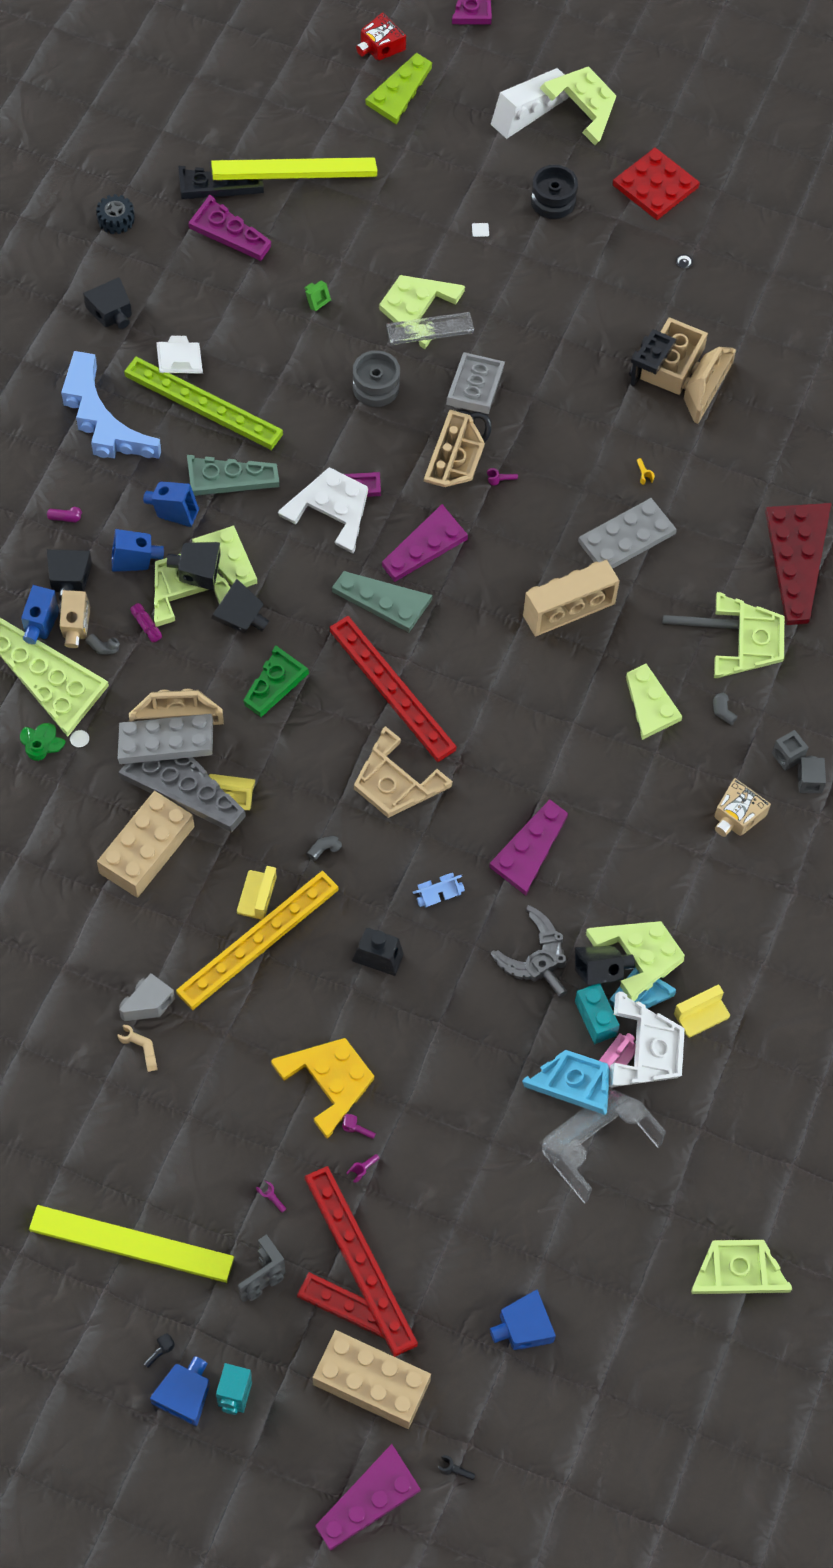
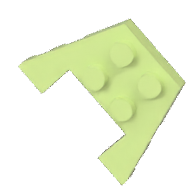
M589 66L549 80L540 87L552 101L562 91H565L593 121L582 133L594 145L601 140L616 95Z
M400 275L381 301L379 310L397 326L400 325L404 328L408 336L414 337L419 342V345L426 349L433 339L435 331L419 324V320L436 296L456 305L465 292V286Z
M167 558L155 561V627L175 621L169 601L208 590L179 581L178 569L168 568ZM217 573L214 592L220 604L229 591L230 586L224 577L222 578Z
M717 592L715 614L739 616L738 657L715 656L714 678L783 662L784 616L758 606L757 608L745 604L740 599L736 598L734 600L726 597L721 592Z
M661 921L594 927L586 930V936L594 947L610 946L619 942L627 955L633 954L635 967L640 974L621 980L620 985L624 993L628 995L627 997L633 1001L638 999V995L644 990L648 991L653 987V983L660 977L664 978L684 962V953Z

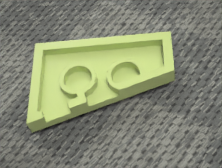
M647 664L627 672L626 680L636 710V718L641 729L642 740L682 720V715Z

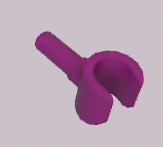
M495 468L487 470L488 482L493 486L497 485L500 480L518 479V474H499Z
M352 1114L345 1115L342 1123L344 1131L359 1132L374 1139L376 1133L356 1125L357 1116Z
M375 1154L362 1164L354 1163L347 1171V1175L350 1172H355L357 1177L353 1182H359L365 1175L368 1167L380 1159L379 1156Z
M264 1180L268 1184V1190L262 1192L259 1187H256L257 1192L263 1197H268L281 1213L284 1212L286 1207L276 1197L273 1184Z

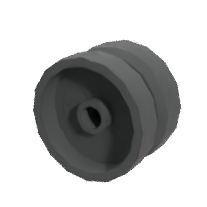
M369 351L359 356L353 365V393L361 403L371 407H382L396 399L399 393L400 366L397 359L384 351Z

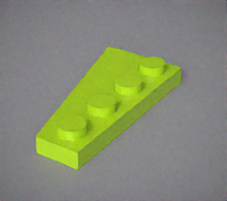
M418 53L414 54L366 98V105L397 125L401 114L407 109L411 98H414L417 88L422 85L432 69V62Z

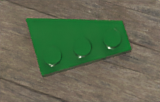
M275 645L272 650V656L263 666L261 675L258 679H255L243 700L245 706L262 717L309 674L308 668Z

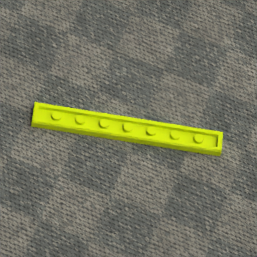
M375 158L211 161L213 180L377 177Z
M40 1205L36 1207L29 1228L30 1232L225 1283L228 1282L234 1262V1256Z

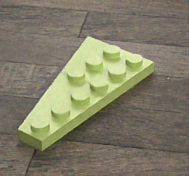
M0 618L1 658L68 737L108 688V681L39 640L36 641V644L26 643L23 640L24 631Z

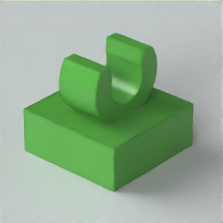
M319 281L315 285L310 283L304 287L310 309L317 311L331 301L325 282Z

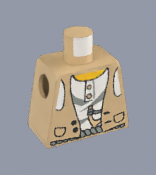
M67 590L62 592L60 630L65 638V646L68 648H78L79 639H86L91 607L86 592Z
M734 778L717 807L714 817L720 822L716 825L715 830L723 837H726L731 830L741 836L766 817L771 804Z

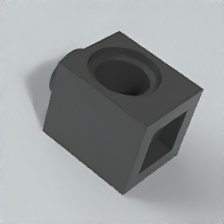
M794 730L776 740L772 755L786 771L797 765L801 757L806 756L809 747Z
M816 756L801 757L797 768L799 793H822L826 785L825 758H817Z

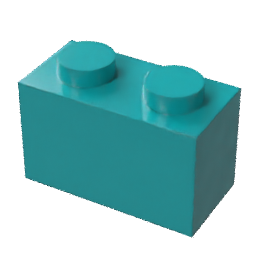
M594 984L578 990L575 1004L594 1045L616 1037L620 1025L601 985Z
M227 1363L224 1364L216 1392L218 1407H222L221 1410L223 1412L236 1415L237 1412L244 1413L252 1386L250 1369Z

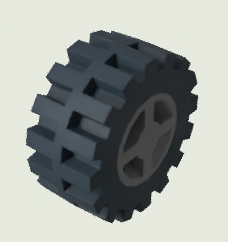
M114 194V197L108 195L107 199L102 198L101 203L98 202L97 204L98 224L101 229L104 228L105 232L110 231V234H114V232L121 234V231L125 233L128 231L127 228L131 229L135 221V215L130 199H125L123 195L118 197L117 194Z

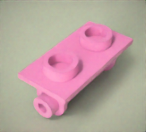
M629 1033L626 1036L619 1034L599 1061L607 1063L609 1069L613 1063L627 1065L635 1055L636 1044L634 1043V1036Z

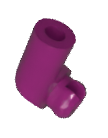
M72 507L70 510L49 509L47 517L49 520L76 523L81 519L82 511L78 507Z

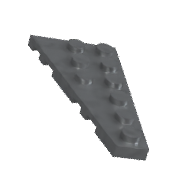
M193 757L125 764L118 772L121 779L150 793H153L155 790L186 811L231 833L246 817L244 809L229 794H226L214 779L212 780L208 776L207 771Z

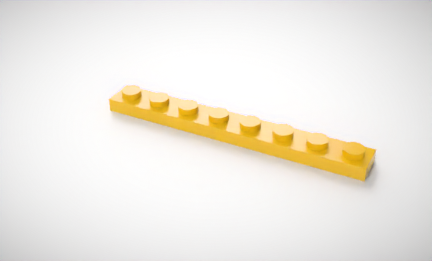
M322 870L176 990V994L193 1011L338 891V886Z

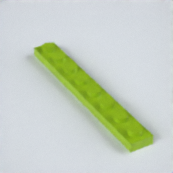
M135 357L124 371L125 377L270 450L274 448L283 436L282 429L170 373H159L158 367L138 357Z

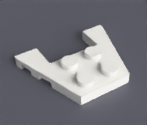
M329 467L282 507L278 515L296 525L307 506L345 524L335 544L353 554L356 548L355 544L360 530L359 526L363 516L368 487Z
M619 991L616 993L614 1015L637 1020L634 1067L619 1063L610 1065L609 1087L674 1079L682 1076L685 1028L659 1013L655 1014L646 1009V1005L641 1002L629 999L628 995L624 992Z

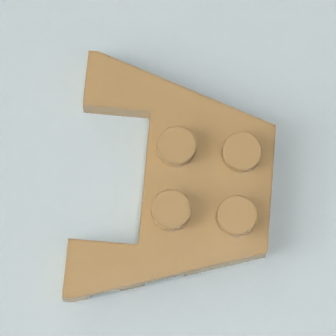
M385 726L372 749L368 761L365 762L354 784V790L389 818L449 789L453 781L438 769L423 783L419 784L387 757L401 743V739Z

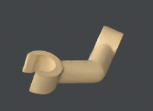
M123 1025L124 1031L130 1034L126 1037L118 1034L119 1041L124 1044L132 1042L142 1046L148 1072L158 1070L152 1040L134 1033L129 1025Z

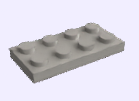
M463 352L446 405L489 414L505 362Z
M650 498L583 534L578 538V543L593 562L607 560L613 569L675 535L677 529L653 499Z
M212 714L119 723V764L212 755Z

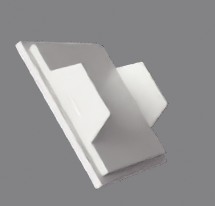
M171 336L168 342H156L159 373L203 374L199 343H189L187 336Z

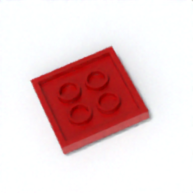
M655 147L613 179L612 185L654 219L658 220L699 188L700 182Z

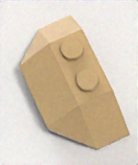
M717 347L706 353L700 362L697 361L692 369V377H687L683 385V389H685L684 400L694 423L699 424L733 364L736 349Z
M449 410L425 474L424 482L448 487L472 481L485 443L473 423L471 415Z
M192 689L151 692L129 713L130 722L212 714L213 725L224 724L222 708L201 691Z

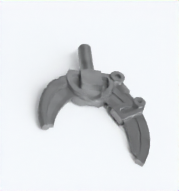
M528 905L526 912L529 913V918L534 921L540 931L539 940L540 946H543L542 950L529 955L526 962L511 959L499 950H493L491 955L494 961L497 962V965L508 975H513L514 978L521 980L531 979L534 982L544 977L557 995L563 997L567 990L552 972L556 968H564L566 965V957L561 946L563 935L555 930L550 920L543 913Z

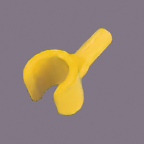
M641 458L637 459L642 474L640 483L645 485V477L650 478L651 483H653L654 473L645 468Z

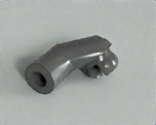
M90 634L86 638V643L100 655L115 654L119 650L120 643L116 638L108 639L107 642H102L94 634Z
M725 693L716 694L713 698L714 714L728 724L733 725L738 716L728 710V696Z
M333 835L321 838L315 842L306 855L311 860L316 861L326 849L330 848L332 852H337L342 847V843L338 840V837Z

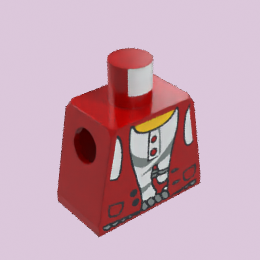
M381 13L362 28L361 43L356 46V50L360 56L370 53L376 60H382L406 50V35L384 13Z

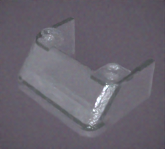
M617 1090L608 1091L606 1115L583 1108L548 1134L543 1140L542 1151L584 1204L589 1200L592 1188L577 1171L586 1159V1151L581 1145L582 1142L618 1115L628 1124L637 1123L657 1147L662 1145L666 1134L663 1127L639 1100Z

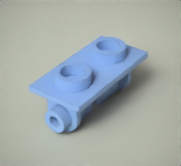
M452 872L439 877L441 882L433 885L431 880L417 885L419 890L413 891V894L419 893L420 895L417 898L419 907L424 906L426 908L441 902L438 894L442 892L444 900L461 895V892L465 891L462 882L458 883L457 879L462 876L454 877Z

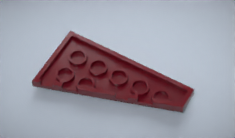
M831 503L766 507V519L786 625L809 623Z

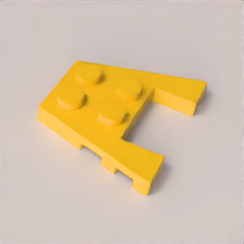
M346 1038L271 1060L272 1066L283 1081L306 1067L333 1103L331 1107L314 1118L315 1124L326 1139L332 1135L333 1130L342 1122L346 1113L374 1080V1075Z

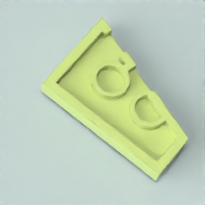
M234 526L192 539V543L220 542L219 573L231 585H233L236 579L246 587L257 584V577Z

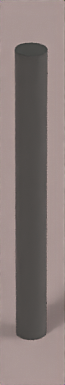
M663 615L662 624L739 629V620Z

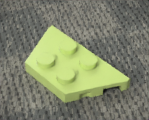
M715 1240L710 1245L691 1293H790L792 1286L789 1282L787 1283L780 1271L779 1264L771 1256L770 1249L764 1240Z

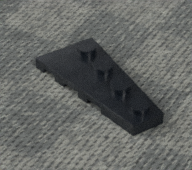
M178 166L181 199L205 198L209 195L218 197L264 193L263 179L213 180L212 172L204 171V168L195 167V170H186V166Z

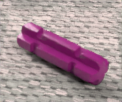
M140 603L133 605L130 608L131 613L137 619L144 632L148 634L151 642L160 640L162 638L161 632L155 627V623L148 613L144 611L143 606Z

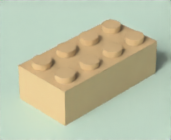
M607 560L594 562L587 568L574 570L560 579L554 578L545 585L529 589L525 595L523 617L534 636H539L614 605L619 579Z
M154 790L97 860L99 874L138 898L194 828L193 814Z
M335 1330L315 1371L313 1385L409 1429L428 1388L431 1374Z

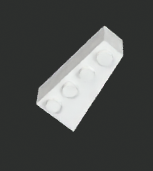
M556 68L500 92L491 125L507 139L567 100L569 96L565 91H562L552 101L540 89L545 82L565 74Z

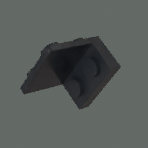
M654 329L649 336L643 338L640 350L635 351L631 358L633 366L629 373V376H631L630 385L635 386L641 377L642 369L655 375L658 373L676 344L675 338Z

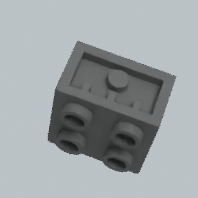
M267 1234L258 1240L259 1250L257 1252L260 1256L258 1259L263 1268L238 1285L242 1302L248 1299L249 1301L255 1300L262 1294V1289L268 1285L275 1286L283 1280V1275L286 1274L284 1258Z

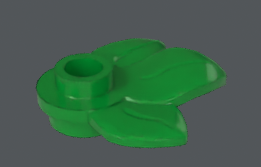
M43 723L36 730L24 727L20 733V742L25 745L26 754L35 761L44 759L48 753L60 751L66 743L64 739L56 737V728L52 723Z

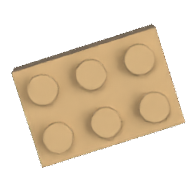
M668 318L661 333L675 338L676 344L656 375L642 369L640 379L680 395L687 377H690L695 363L699 360L705 349L708 333Z

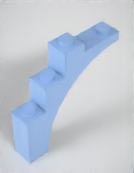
M74 351L61 392L63 405L70 408H79L76 416L78 430L94 433L91 441L93 455L101 458L109 457L115 459L116 452H121L123 454H135L146 458L159 459L161 454L160 439L143 435L126 427L116 420L104 407L95 388L97 371L95 354Z

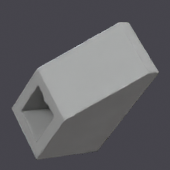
M150 973L146 979L142 978L138 982L135 992L130 997H125L119 1006L121 1019L132 1021L160 1017L175 1000L174 990Z

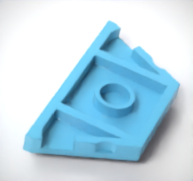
M564 1050L553 1061L541 1066V1072L531 1079L527 1076L522 1081L526 1088L603 1115L607 1113L610 1075L607 1063Z

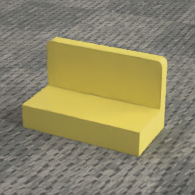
M216 774L208 775L244 810L251 809L255 779Z
M266 866L265 873L248 871L237 914L261 920L266 917L277 878L275 867Z
M719 984L676 1005L674 1015L681 1027L685 1028L684 1032L688 1038L729 1019L730 1013L721 1000L724 992Z

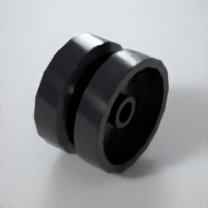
M548 165L535 173L531 193V205L535 212L545 218L560 219L568 216L573 211L576 205L578 179L574 172L561 165Z

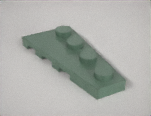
M187 455L190 485L194 496L279 487L278 469L275 463L255 461L241 463L235 459L221 461L215 460V457L205 456V459L195 458V455Z
M343 571L332 587L333 593L408 633L432 601V595L346 571Z

